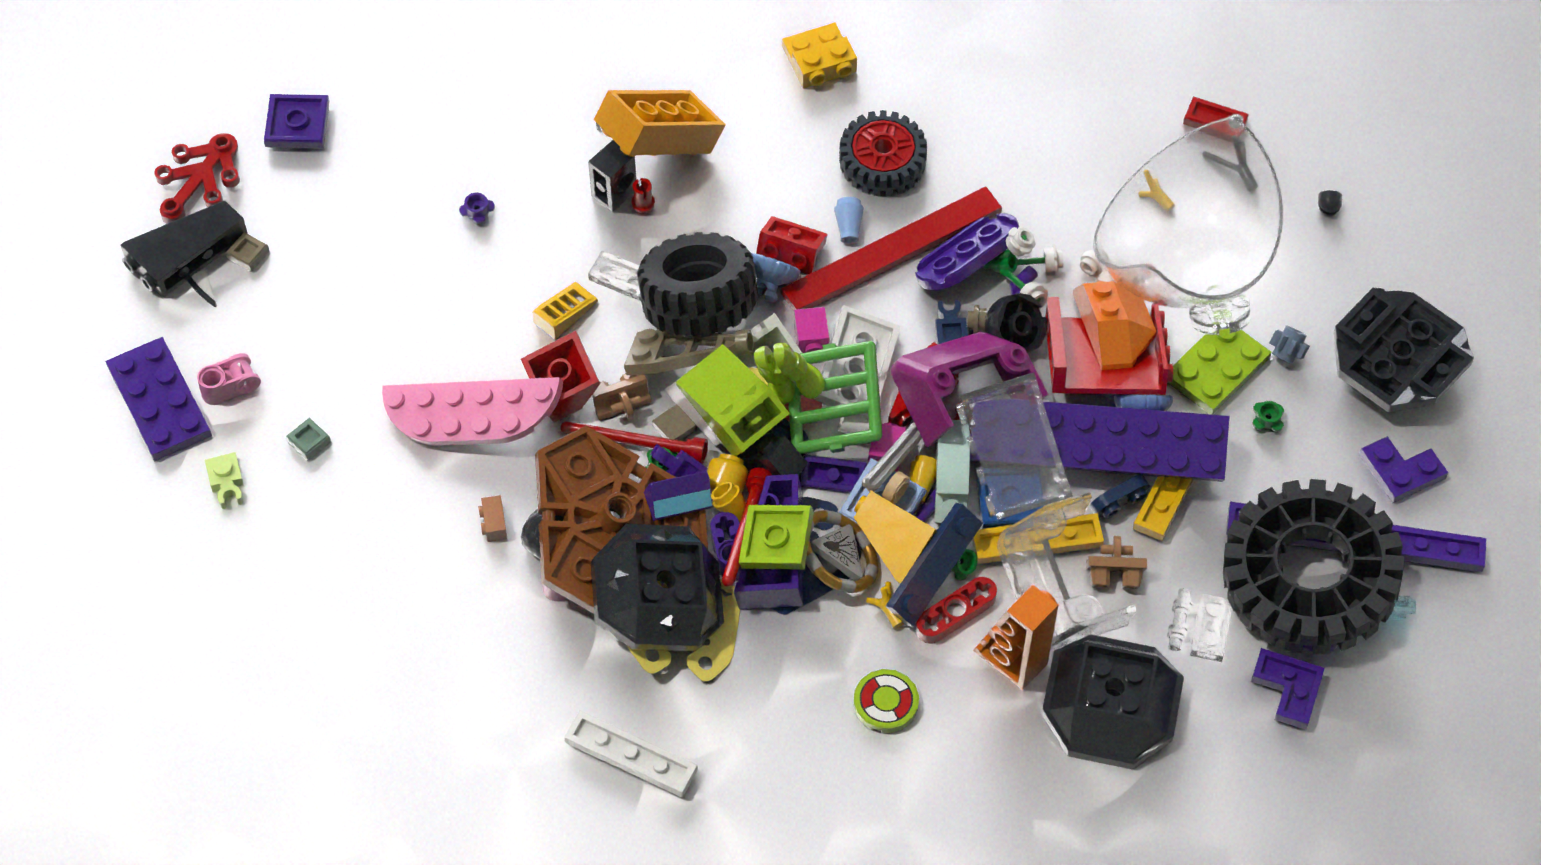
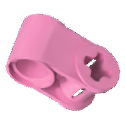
M235 354L228 359L205 366L198 372L197 380L201 398L205 403L210 405L221 404L234 397L251 393L260 386L261 379L258 374L253 372L250 366L251 359L248 354Z

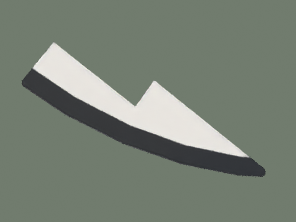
M206 270L199 271L190 277L187 282L210 305L217 307Z

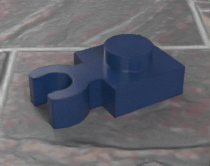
M955 300L953 310L944 309L943 301L938 302L937 315L940 319H935L937 345L968 336L966 317L959 318L961 310L959 300Z

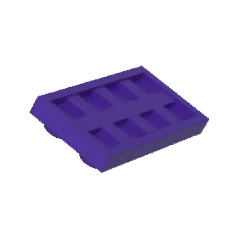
M163 336L105 361L153 461L212 436L210 428Z

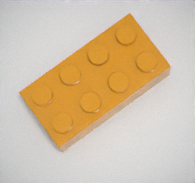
M608 90L593 119L602 128V132L620 146V150L624 154L632 157L636 155L675 156L677 154H711L726 126L691 90Z

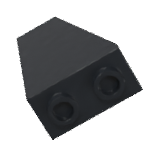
M224 200L124 241L120 244L124 256L121 260L131 273L136 271L141 276L142 283L149 291L155 290L164 298L194 274L225 253L243 232L247 234L248 232L244 218Z

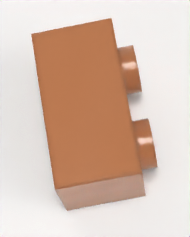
M501 495L481 498L482 506H478L480 518L484 517V523H481L482 535L487 536V542L507 539Z

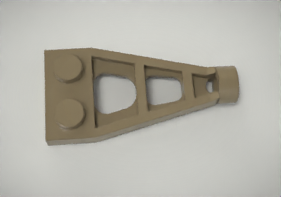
M645 329L636 333L624 363L626 376L656 374L695 366L722 344L736 357L738 355H750L753 353L754 347L751 330H737L735 334L712 333L708 337L697 335L693 336V338H685L679 334L677 337L669 335L666 330L662 332L660 330ZM667 345H686L682 354L663 357ZM698 345L715 346L714 348L697 351Z

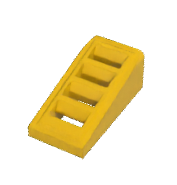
M574 282L532 311L533 323L556 340L598 302V299L580 284ZM577 293L585 300L580 302L573 295ZM569 300L575 307L572 308L565 302ZM561 307L566 311V313L563 314L558 309ZM554 314V315L557 316L558 318H557V319H553V318L551 317V315Z

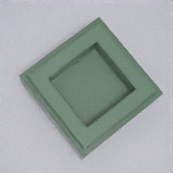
M310 417L286 436L287 442L307 461L331 442L330 436Z

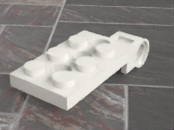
M843 305L839 312L831 343H835L837 347L857 343V338H863L875 343L881 404L882 390L901 326ZM864 355L826 361L821 374L824 378L851 374L853 372L848 366L851 363L858 364L865 371ZM866 384L822 391L814 400L830 406L867 400ZM841 390H851L855 394L856 399L848 400L844 398ZM868 413L842 417L838 425V431L845 434L869 430Z

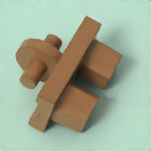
M626 373L622 374L620 382L612 385L602 381L592 395L596 415L599 420L622 412L629 419L634 417V408L652 402L648 391L647 378L644 374L626 376Z
M1121 536L1113 537V545L1101 544L1100 554H1112V557L1088 556L1086 570H1090L1092 587H1109L1110 571L1122 572V588L1138 589L1140 587L1142 574L1147 569V558L1121 557V555H1133V546L1121 545Z

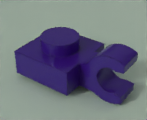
M656 444L650 453L654 459L668 467L666 472L675 477L699 473L708 469L683 450H680L675 457Z

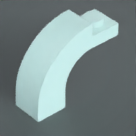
M952 420L954 426L936 441L935 523H942L955 503H961L967 507L970 463L968 420Z

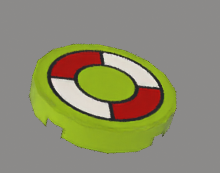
M881 669L870 672L860 680L855 688L853 707L857 718L865 727L871 730L873 728L881 730V733H893L903 730L912 723L918 711L919 694L916 685L908 676L896 670Z

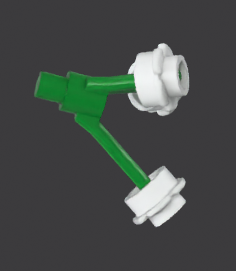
M1014 227L1009 231V236L1006 238L1008 249L985 264L984 268L1000 272L1001 275L1007 277L1021 289L1020 293L1031 295L1043 307L1047 302V288L1036 282H1029L1025 285L1012 272L1016 271L1018 265L1044 264L1045 272L1057 274L1058 268H1063L1064 266L1063 251L1057 250L1056 245L1053 244L1051 248L1043 249V257L1017 259L1015 255L1022 256L1032 251L1035 247V239L1030 230L1024 227H1018V229Z

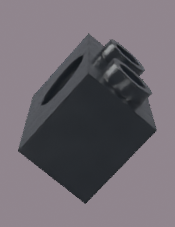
M612 140L588 161L591 196L611 212H614L634 194L632 185L636 180L635 156L632 157L624 154L620 150V146Z

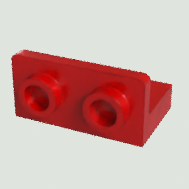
M771 216L760 231L756 254L790 264L798 268L800 272L811 274L814 271L816 257L826 244L828 234Z

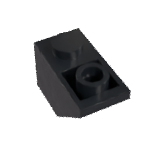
M786 436L761 437L744 452L736 455V457L744 461L743 465L749 472L753 468H764L772 475H799L808 463Z

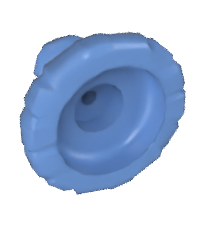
M751 253L757 278V298L763 294V289L767 287L764 294L766 295L765 300L774 303L778 297L776 294L778 286L796 281L800 275V270L776 259Z
M1117 394L1114 396V403L1116 407L1167 411L1173 403V397L1171 395Z

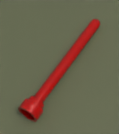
M564 421L560 429L563 433L570 434L587 424ZM587 425L617 443L652 449L658 444L675 453L683 450L702 464L706 460L708 439L694 437L693 440L687 439L685 442Z
M753 468L747 477L746 487L748 488L749 495L722 577V583L726 587L734 584L740 567L739 557L749 505L759 504L766 476H773L764 468Z

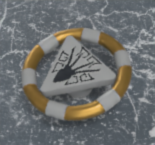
M829 510L814 512L811 532L814 525L820 522L838 525L842 528L819 537L811 543L809 539L806 565L810 571L824 584L837 591L857 593L870 587L878 573V558L876 550L860 526L839 512ZM856 542L863 550L867 566L864 574H862ZM839 569L855 581L838 578L832 573Z

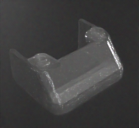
M1090 492L1041 507L1005 529L997 542V550L1016 600L1033 584L1039 590L1049 592L1055 598L1056 603L1059 604L1050 650L1065 646L1090 634L1100 635L1128 626L1137 611L1135 605L1104 614L1099 602L1093 596L1081 594L1070 598L1048 540L1058 537L1063 533L1068 519L1085 514L1092 500Z

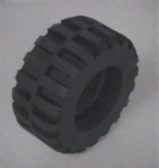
M694 232V235L686 236V234H682L673 240L669 238L663 241L659 247L654 246L644 256L637 271L642 309L646 319L662 332L666 330L669 335L676 337L678 334L683 335L685 338H693V336L697 335L708 337L712 333L718 332L720 334L726 332L727 328L731 326L734 328L741 323L742 319L746 320L758 301L753 256L744 244L728 235L723 237L719 233L710 232V234Z

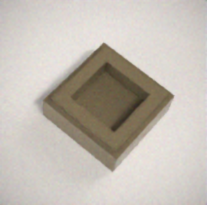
M243 232L228 249L226 256L230 261L252 272L269 252V247L267 244Z
M677 404L652 420V426L663 438L681 441L696 431V424Z

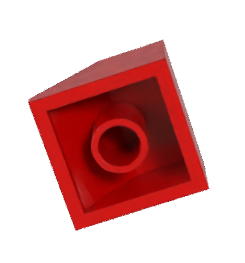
M576 330L521 358L529 379L559 377L563 381L560 399L549 417L554 423L581 410L601 384Z

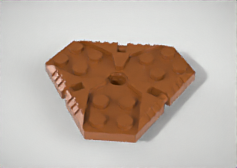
M586 425L539 449L535 454L538 513L542 515V520L539 523L541 582L546 587L594 614L590 563L595 555L625 524L689 526L707 549L708 537L705 510L653 521L644 495L645 489L650 483L676 477L650 463L648 468L637 462L640 457L639 455ZM630 473L641 479L639 483L628 478ZM610 511L616 512L620 518L614 517ZM555 516H563V521H555Z

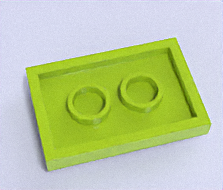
M1223 316L1173 365L1172 382L1167 383L1208 414L1213 415L1270 359L1271 351Z

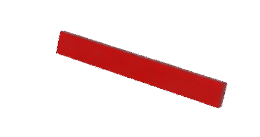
M985 186L781 288V294L793 311L814 308L949 240L976 220L988 216L992 218L996 214H1000L1002 206Z

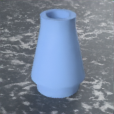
M855 197L840 198L834 207L841 242L845 244H853L859 241V230L864 207L861 205L860 199Z

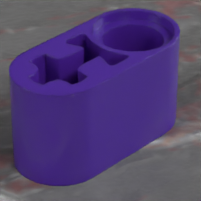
M729 512L716 514L710 523L712 546L715 559L719 562V571L722 577L727 564L726 559L729 558L739 527L738 518ZM723 532L728 533L730 536L729 540H725ZM739 567V570H738V573H737V576H736V579H735V580L739 579V577H740V573H741V568H740V567Z

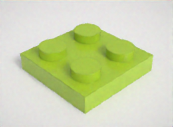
M749 505L739 557V564L742 569L804 570L814 515L812 507L807 505Z

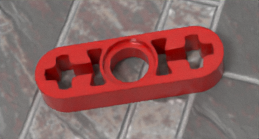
M987 577L974 578L925 610L916 622L917 637L925 643H936L992 607L997 595V586L994 581ZM977 589L982 592L987 590V597L985 598L983 595L976 597ZM951 604H960L966 611L961 616H953L947 611V608ZM928 622L930 625L937 623L936 631H933L931 628L925 630V623Z

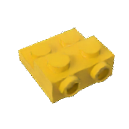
M836 22L782 38L784 52L803 89L810 86H819L826 81L839 77L844 78L857 72V56L847 36H842Z

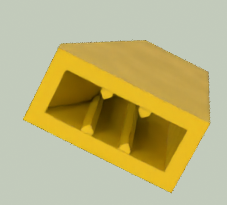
M870 490L867 497L863 495L857 502L854 512H856L854 519L895 580L901 584L937 530Z

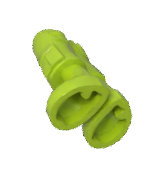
M782 342L774 344V353L768 346L759 347L755 351L754 361L760 375L766 380L768 387L782 404L790 402L793 398L795 381L799 391L806 398H816L824 390L825 381L821 372L813 365L807 363L805 358L799 353L792 351L788 344Z

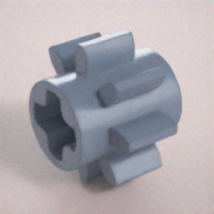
M1285 326L1283 332L1275 330L1269 344L1275 346L1272 354L1292 364L1296 357L1304 359L1310 345L1304 343L1307 335L1290 326Z

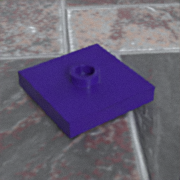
M270 94L263 141L264 146L271 148L324 149L330 103L329 95Z

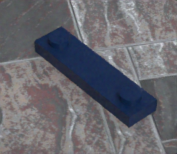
M954 504L885 606L906 626L914 627L983 524L964 504Z

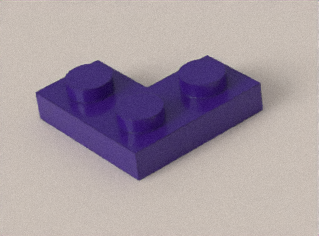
M1388 436L1361 448L1359 456L1392 503L1445 480L1449 473L1431 448L1404 460Z
M1261 648L1251 682L1283 691L1274 720L1306 730L1325 668Z

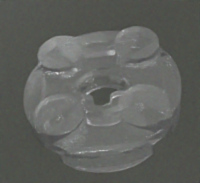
M1222 287L1209 288L1207 294L1196 298L1188 306L1191 325L1201 333L1220 335V329L1228 328L1230 333L1243 329L1250 322V298L1245 295L1225 292Z

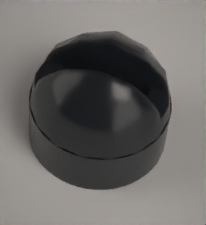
M1333 190L1320 192L1318 194L1319 210L1326 215L1336 214L1342 206V194Z

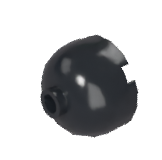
M1017 293L1001 297L991 305L985 316L984 327L986 333L1022 346L1029 354L1032 350L1038 349L1042 345L1047 331V319L1042 317L1039 309L1042 306L1038 300L1031 295Z

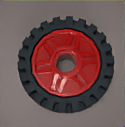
M880 110V116H876L875 111L868 112L867 119L862 114L857 117V123L852 120L848 125V129L845 128L839 147L840 168L842 173H844L845 179L848 182L852 180L854 188L858 189L862 186L863 193L868 194L870 189L873 190V196H880L881 191H885L886 196H892L893 190H896L897 194L904 193V188L906 187L909 190L914 187V181L918 183L925 171L927 141L926 138L924 139V132L922 129L918 130V124L915 121L910 123V118L905 115L899 119V113L892 111L891 116H887V110Z

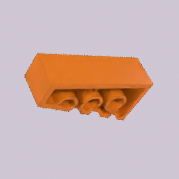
M1032 584L1003 614L973 651L1023 690L1048 664L1059 604L1056 603L1055 598L1049 592L1041 591Z

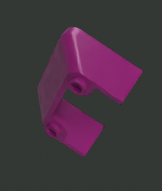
M978 332L903 355L892 365V378L926 447L932 446L954 426L941 399L953 392L955 388L953 375L994 363L1011 399L1042 401L1048 396L1028 353L1022 346L985 332Z

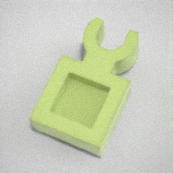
M236 452L206 459L205 464L212 492L218 491L217 498L220 507L226 509L225 500L229 496H235L238 504L242 505L243 496L237 486L244 483Z

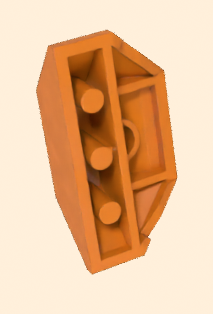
M1114 281L1084 283L1073 289L1074 299L1101 370L1132 368L1137 358L1146 350L1156 336V329L1141 293Z

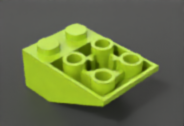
M723 344L675 382L676 386L733 456L744 452L790 414L773 391Z

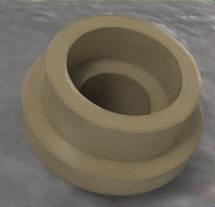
M975 305L974 311H968L967 329H973V334L985 332L984 325L987 308H980L979 305Z

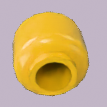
M720 454L718 458L711 459L707 469L711 493L718 485L727 481L739 486L741 493H743L749 471L743 465L744 461L729 454Z

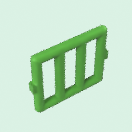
M865 341L838 347L835 343L823 345L822 350L800 353L809 364L864 355L865 371L824 378L825 386L823 391L866 384L867 400L802 412L801 395L803 394L799 391L795 381L794 396L788 404L791 443L800 454L830 450L832 453L845 451L847 446L881 440L882 421L875 343ZM868 413L869 430L803 441V424Z

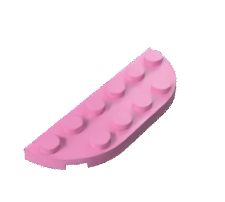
M557 377L382 385V396L385 410L393 424L407 437L418 443L431 446L499 444L516 441L535 431L533 428L546 416L550 417L560 399L563 381Z

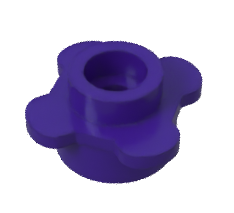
M475 192L465 198L464 205L459 207V213L461 216L472 218L474 223L480 224L485 221V216L495 209V204L492 200H488L484 194Z

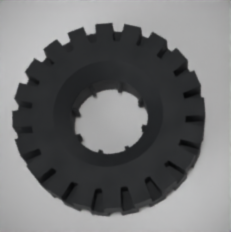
M1310 479L1309 489H1301L1299 480L1284 482L1282 484V493L1277 494L1273 487H1270L1258 494L1257 505L1249 501L1239 511V521L1233 520L1227 533L1223 563L1224 588H1228L1227 599L1233 611L1240 609V621L1250 631L1259 627L1261 629L1260 639L1275 646L1277 641L1282 639L1286 641L1285 650L1300 654L1302 653L1303 645H1312L1313 655L1330 654L1331 644L1337 643L1340 651L1356 646L1358 636L1361 635L1367 640L1379 629L1380 621L1386 623L1394 610L1395 601H1398L1404 571V556H1401L1403 545L1399 533H1392L1393 521L1384 510L1377 514L1375 513V501L1364 493L1357 500L1353 499V488L1338 482L1334 491L1326 490V480ZM1311 538L1320 539L1328 544L1331 543L1341 551L1343 562L1348 564V570L1346 574L1340 575V580L1337 583L1325 588L1310 589L1290 581L1283 574V565L1278 564V557L1281 553H1285L1287 546L1293 542Z

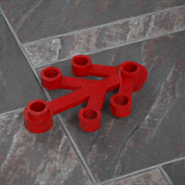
M220 133L213 136L208 144L190 148L186 144H177L172 148L171 153L173 160L178 164H185L193 158L207 157L200 163L173 169L168 165H160L155 169L154 175L157 183L160 185H168L172 181L189 178L174 198H168L162 202L159 211L164 223L168 224L185 217L186 214L183 206L202 182L205 187L203 198L207 207L223 201L221 192L217 189L213 168L219 161H221L223 168L220 174L223 185L232 188L239 184L240 177L232 161L238 150V143L233 135ZM180 152H185V154L181 156L177 155ZM163 173H168L167 176H164V177H161V176H160V175L163 174ZM228 176H234L232 179H226ZM212 197H217L216 200H213V201H210V200H209V199L212 198Z

